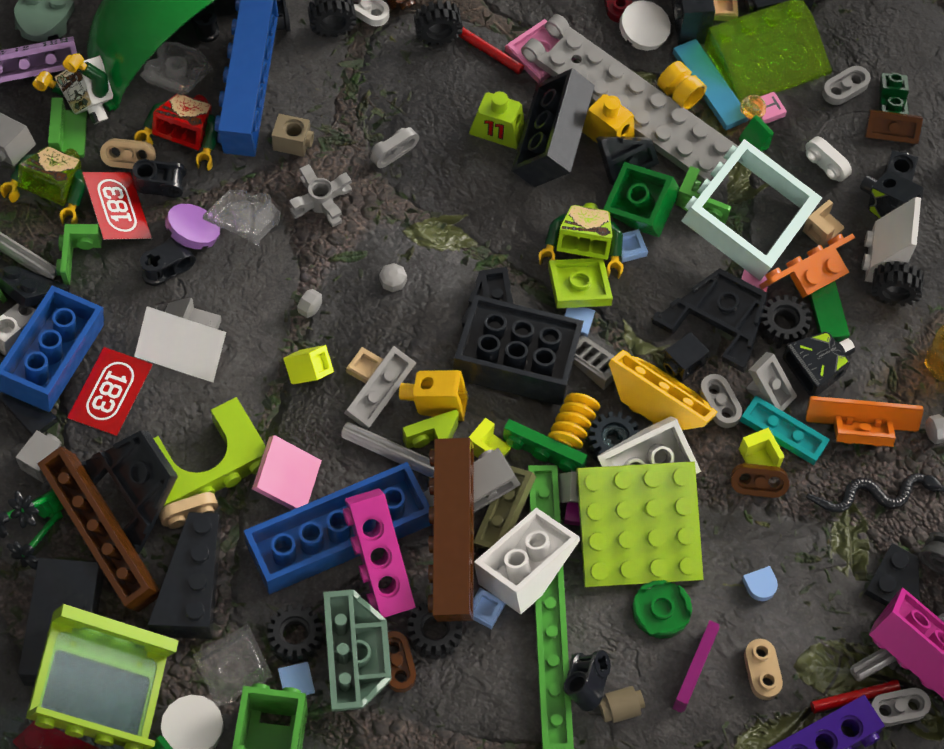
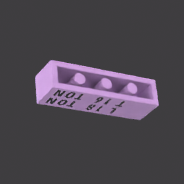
M74 37L0 50V83L37 76L42 71L52 73L66 70L62 62L68 55L77 53Z

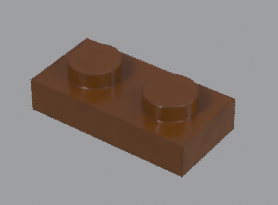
M869 110L865 137L918 144L923 117Z

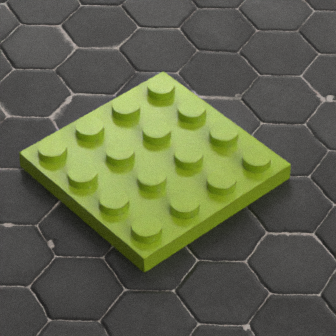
M695 461L576 469L584 587L645 584L658 580H666L667 582L704 580Z

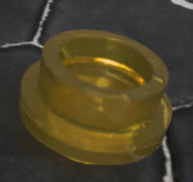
M749 95L742 100L740 110L749 119H752L755 115L762 119L766 113V103L760 96Z

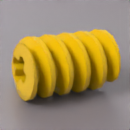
M567 394L564 404L559 409L560 413L556 416L555 423L551 427V432L547 436L571 448L581 449L583 447L581 440L586 439L588 436L585 430H590V427H592L590 421L596 418L594 411L600 409V403L585 394Z

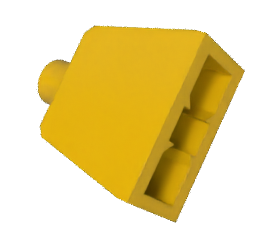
M603 94L588 109L582 132L596 143V138L599 136L635 137L634 115L620 104L618 97Z
M459 370L418 371L415 384H400L399 399L414 401L417 412L425 416L434 417L457 409L459 413L458 421H464L468 393L462 372Z

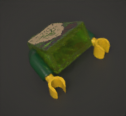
M45 147L37 153L24 156L10 176L12 180L0 186L1 195L5 198L9 193V200L12 203L16 202L20 197L17 189L18 186L62 206L68 203V207L60 212L61 222L64 224L65 218L70 215L73 216L71 224H77L78 217L75 209L76 206L80 207L85 191V179L83 171H81L79 154L71 148L62 152L52 147Z

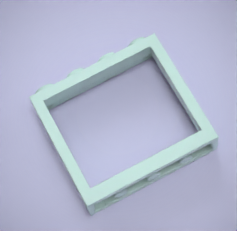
M744 139L738 148L732 145L723 157L727 160L725 164L719 162L710 174L714 177L713 180L706 179L697 190L701 194L697 199L693 196L684 207L688 212L681 221L761 281L822 197ZM737 161L800 208L766 255L702 208Z

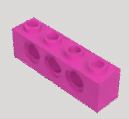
M378 488L346 498L347 508L342 509L347 526L352 525L355 534L350 539L355 555L360 554L363 565L358 566L363 583L368 582L371 593L366 594L368 603L384 618L416 608L385 494ZM367 520H376L374 530L371 532L363 531V525ZM374 549H384L382 558L371 560V553ZM383 577H392V582L387 588L378 587L379 581Z

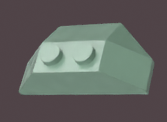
M354 589L323 592L331 710L363 709L392 680L387 620L361 598Z

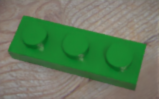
M511 419L507 421L503 431V441L511 448L525 450L539 461L551 462L565 473L577 472V468H585L587 454Z

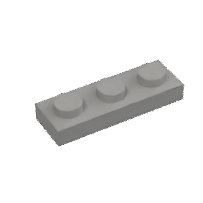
M393 346L344 414L368 430L416 362Z

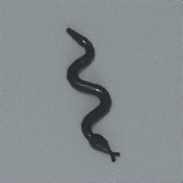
M914 473L908 475L902 481L898 496L890 498L871 479L859 477L848 483L844 490L843 499L838 504L810 493L806 495V498L824 510L842 513L851 507L857 490L861 488L869 491L873 498L884 508L898 509L908 502L912 486L915 482L922 483L926 489L933 492H944V487L932 475L925 476Z

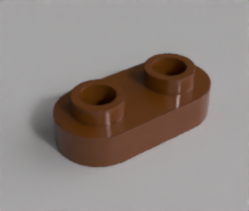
M743 463L737 465L730 475L733 489L743 495L777 498L783 496L789 489L788 475L780 467ZM742 474L750 475L747 480H741L740 476ZM771 477L779 478L776 483L769 482Z
M390 631L388 632L389 647L396 646L399 648V651L397 653H390L392 680L387 685L391 690L402 693L409 691L414 686L416 670L407 638L400 632ZM398 674H403L406 676V680L399 682L395 677Z

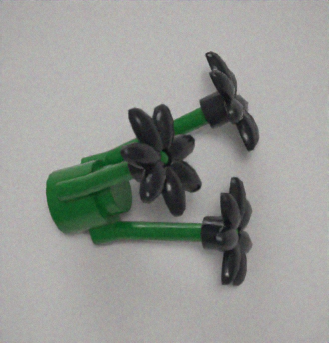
M53 489L31 501L30 495L23 499L21 493L15 491V500H8V504L14 510L0 513L1 538H5V535H8L3 524L9 522L10 518H19L20 527L25 528L27 523L31 526H36L32 515L39 514L42 518L50 517L49 521L29 544H25L23 547L17 541H14L13 545L7 544V548L12 552L11 557L16 560L21 559V565L25 568L29 565L32 569L37 570L39 559L32 555L35 552L34 548L51 527L63 518L61 511L65 508Z

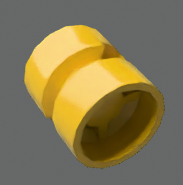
M676 61L662 72L657 81V86L667 96H672V99L681 108L684 107L689 110L701 100L707 90V86L696 75L691 76L692 71L681 61Z

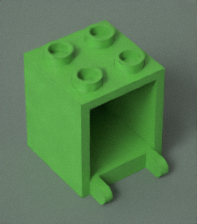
M254 683L251 687L243 686L232 749H302L308 716L306 693H301V690L292 687L274 690L270 689L268 685ZM261 713L291 716L290 726L260 723Z

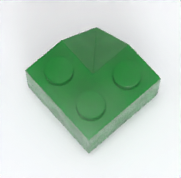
M624 162L603 210L608 211L610 216L634 230L639 229L640 232L660 237L680 188L672 176Z

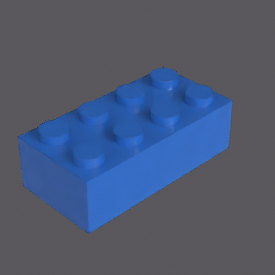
M52 285L0 364V391L50 412L103 328V307Z

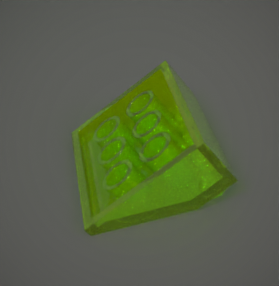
M788 0L709 27L704 47L742 105L771 92L777 93L832 73V68L814 17L803 0Z

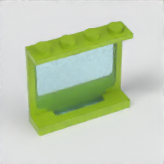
M63 604L53 612L26 719L35 721V725L41 728L53 729L57 727L64 729L65 734L72 737L82 738L85 735L95 738L94 742L103 746H113L115 744L124 747V749L153 748L156 741L148 738L167 657L176 652L179 640Z

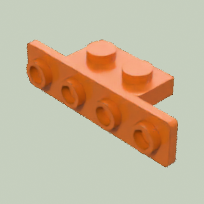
M852 233L844 238L842 234H839L827 241L828 247L823 249L819 245L808 251V258L802 260L801 256H798L786 263L787 269L781 271L778 267L765 275L767 280L759 285L761 290L790 275L802 298L843 277L849 271L836 249L855 239V236Z
M810 396L805 418L807 422L834 424L836 442L894 447L896 439L894 430L919 431L924 410L923 406Z

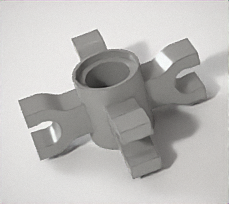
M309 164L300 168V173L303 175L300 177V180L307 187L308 193L289 200L292 206L290 208L291 214L297 219L312 209L316 213H324L332 227L341 224L342 219L339 216L342 215V212L333 202V198L352 191L349 185L352 183L351 178L345 172L330 182L324 178H317Z

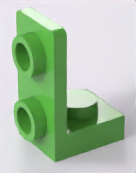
M692 166L689 167L675 204L687 212L688 210L684 207L693 196L698 199L701 195L697 192L702 181L698 180L700 169ZM709 198L702 206L719 221L726 224L731 210L730 205Z
M65 224L64 235H59V251H62V257L57 259L56 272L57 275H61L63 284L70 285L73 248L83 250L101 248L102 237L98 224Z

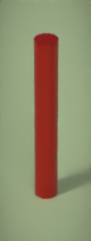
M463 27L462 34H458L460 38L517 74L523 71V64Z
M893 680L811 701V709L813 713H818L845 706L863 695L869 700L880 694L899 691L901 687L898 680Z

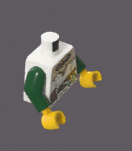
M80 54L68 55L62 62L66 70L55 76L56 81L53 80L52 75L47 71L40 72L33 81L32 85L35 89L45 91L49 86L53 92L65 97L73 113L79 114L88 111L93 124L108 119L102 104L113 99V92L101 56L84 61Z

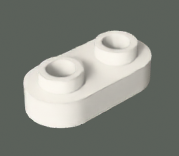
M353 0V2L359 3L354 4L356 17L367 24L382 26L389 20V6L383 0Z
M816 136L806 143L807 158L821 167L830 179L842 182L851 175L852 169L847 159L826 140Z

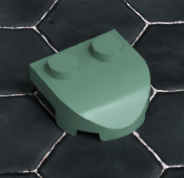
M18 0L14 7L15 30L18 29L23 38L36 42H46L48 36L56 34L61 38L67 33L66 23L75 10L74 1Z

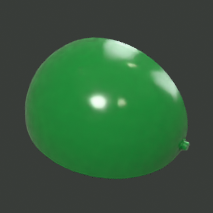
M102 0L90 26L87 41V60L101 56L113 92V99L103 104L105 109L109 112L118 109L126 88L147 60L178 29L216 0Z

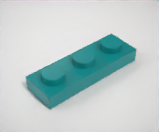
M758 396L754 397L740 419V422L757 432L769 427L780 446L812 465H815L830 441L829 438Z

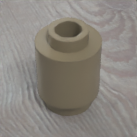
M633 686L605 693L599 708L604 722L612 721V723L640 716L641 709L645 708V702L641 690L635 691Z

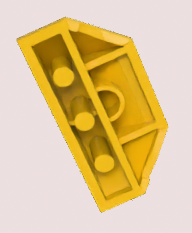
M622 350L609 362L621 402L629 406L633 412L641 414L652 421L653 424L672 416L678 420L682 430L705 427L717 414V411L710 407L709 403L698 393L655 365L639 357L631 356L630 353Z

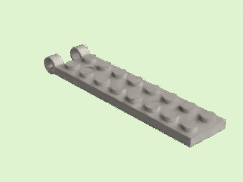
M554 14L545 23L547 32L552 37L560 40L549 52H546L542 43L534 38H531L521 48L523 56L529 62L536 64L552 77L573 68L594 84L595 87L590 104L593 105L603 94L618 97L620 104L634 115L635 136L652 139L655 150L686 173L690 166L700 169L698 180L702 181V184L706 179L713 180L714 177L710 174L719 162L723 164L727 162L723 157L732 145L738 148L735 143L684 107L681 108L673 99L569 27L567 20L559 14ZM576 58L581 60V62L574 63L571 59Z

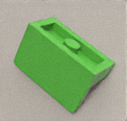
M52 98L48 137L49 147L75 158H83L86 145L87 111L75 114L72 110L65 109L63 98Z

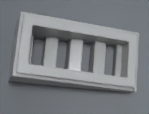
M582 334L577 349L582 345L586 349L579 355H575L573 364L604 390L614 381L609 362L615 356ZM590 352L593 354V356L587 361L583 359ZM599 359L601 362L596 367L592 364ZM607 366L608 369L605 372H602L601 369Z

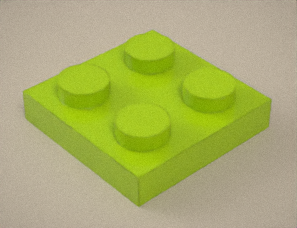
M604 259L549 260L548 270L557 309L612 306L613 297Z

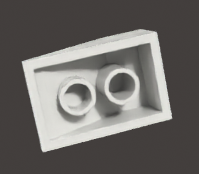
M915 197L875 221L872 231H867L864 247H868V254H864L862 261V270H866L865 281H873L874 269L878 268L880 264L885 266L886 262H890L893 265L894 261H899L900 265H903L904 262L909 263L917 245L921 198Z
M672 416L641 430L597 456L601 467L695 461L696 474L701 472L678 420Z
M535 508L474 561L478 584L516 612L522 614L543 595L580 541V538L547 514Z

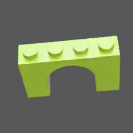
M237 397L211 409L213 423L227 445V451L223 460L216 467L208 471L195 473L181 469L173 462L159 436L153 438L178 475L164 506L205 492L215 494V492L225 487L230 488L237 485L242 478L250 474H257L266 445Z

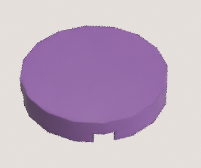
M178 204L173 206L165 218V227L167 230L169 228L172 232L171 237L185 247L192 249H202L203 246L212 247L220 235V226L217 219L210 212L196 205Z

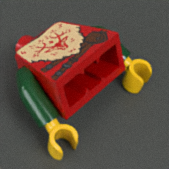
M176 94L169 100L157 103L152 107L143 124L145 126L144 130L137 131L134 135V140L142 141L146 139L145 142L153 145L150 137L152 133L153 135L196 150L203 148V151L196 156L197 168L199 169V164L202 160H207V170L210 171L213 167L210 153L211 150L214 151L218 132L215 131L216 117L212 115V106L204 96L196 95L192 98L183 94Z

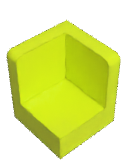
M326 345L302 349L283 358L292 384L316 381L334 372Z
M487 418L468 437L474 446V456L478 458L487 450L499 448L504 457H506L511 447L494 435L495 424Z
M769 427L743 437L739 447V451L747 464L780 467L784 459V454Z

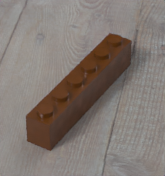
M470 438L434 439V449H430L429 452L430 466L434 467V477L429 478L430 495H434V506H429V523L434 524V535H429L428 539L429 553H433V565L428 566L429 583H433V594L428 595V611L433 613L437 622L473 621L474 446Z
M60 446L37 464L123 605L140 612L158 598L160 589L76 454Z

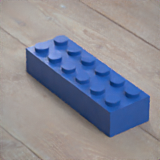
M236 0L235 9L238 11V17L232 20L231 27L234 40L233 43L229 42L227 58L230 59L229 67L225 66L223 73V82L226 83L225 91H221L219 96V107H222L221 116L217 115L215 119V131L218 132L217 140L218 143H221L224 154L256 157L279 16L277 0Z
M408 462L244 530L246 546L268 594L270 595L360 556V554L355 555L350 538L355 536L352 525L347 526L342 509L347 508L346 498L379 488L385 494L397 540L432 525L429 523L430 505ZM367 520L363 525V531L371 532L374 530L376 520Z

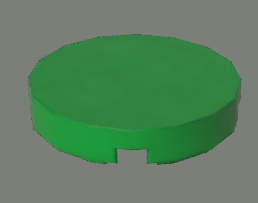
M666 580L646 583L641 586L634 597L632 605L633 619L638 627L649 636L660 639L672 638L681 633L689 624L692 613L691 598L683 587Z

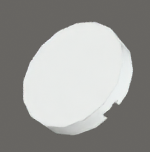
M642 0L633 2L626 7L620 17L619 28L623 38L626 41L628 39L633 47L649 51L659 48L666 41L670 34L671 23L668 15L660 6L653 2Z
M198 695L178 698L168 706L161 722L162 735L173 749H214L220 741L224 728L221 712L215 703L204 696Z

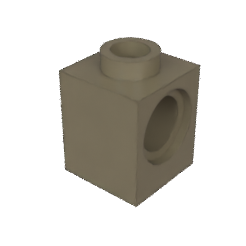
M278 114L272 132L273 150L304 157L307 147H312L314 132L310 129V120Z

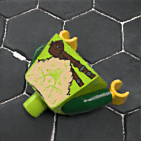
M586 203L583 206L573 205L567 214H562L551 222L544 243L547 246L539 252L540 265L544 257H550L551 260H555L554 248H557L556 251L605 260L611 257V261L606 267L607 276L609 278L610 268H615L618 271V279L620 278L624 269L623 264L619 261V257H622L623 234L618 226L610 220V213L608 211L598 209L594 203Z

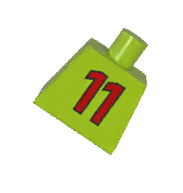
M501 91L494 94L490 92L485 93L469 134L517 149L525 126L522 104L509 99L507 94Z

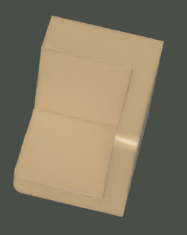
M830 200L825 202L807 218L803 229L806 235L823 248L828 244L827 241L844 230V226L830 214L833 202Z

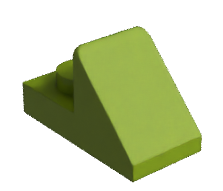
M457 409L403 427L402 440L405 447L408 449L412 447L421 448L428 445L434 439L453 438L458 427L459 413Z

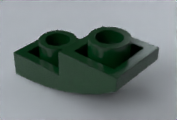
M881 73L880 111L909 115L907 75Z

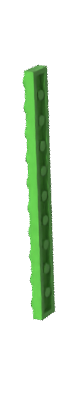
M557 465L528 466V471L533 472L536 476L529 493L530 513L535 508H538L561 524ZM562 566L543 595L534 602L542 749H574L571 698L563 689L569 671L564 571Z

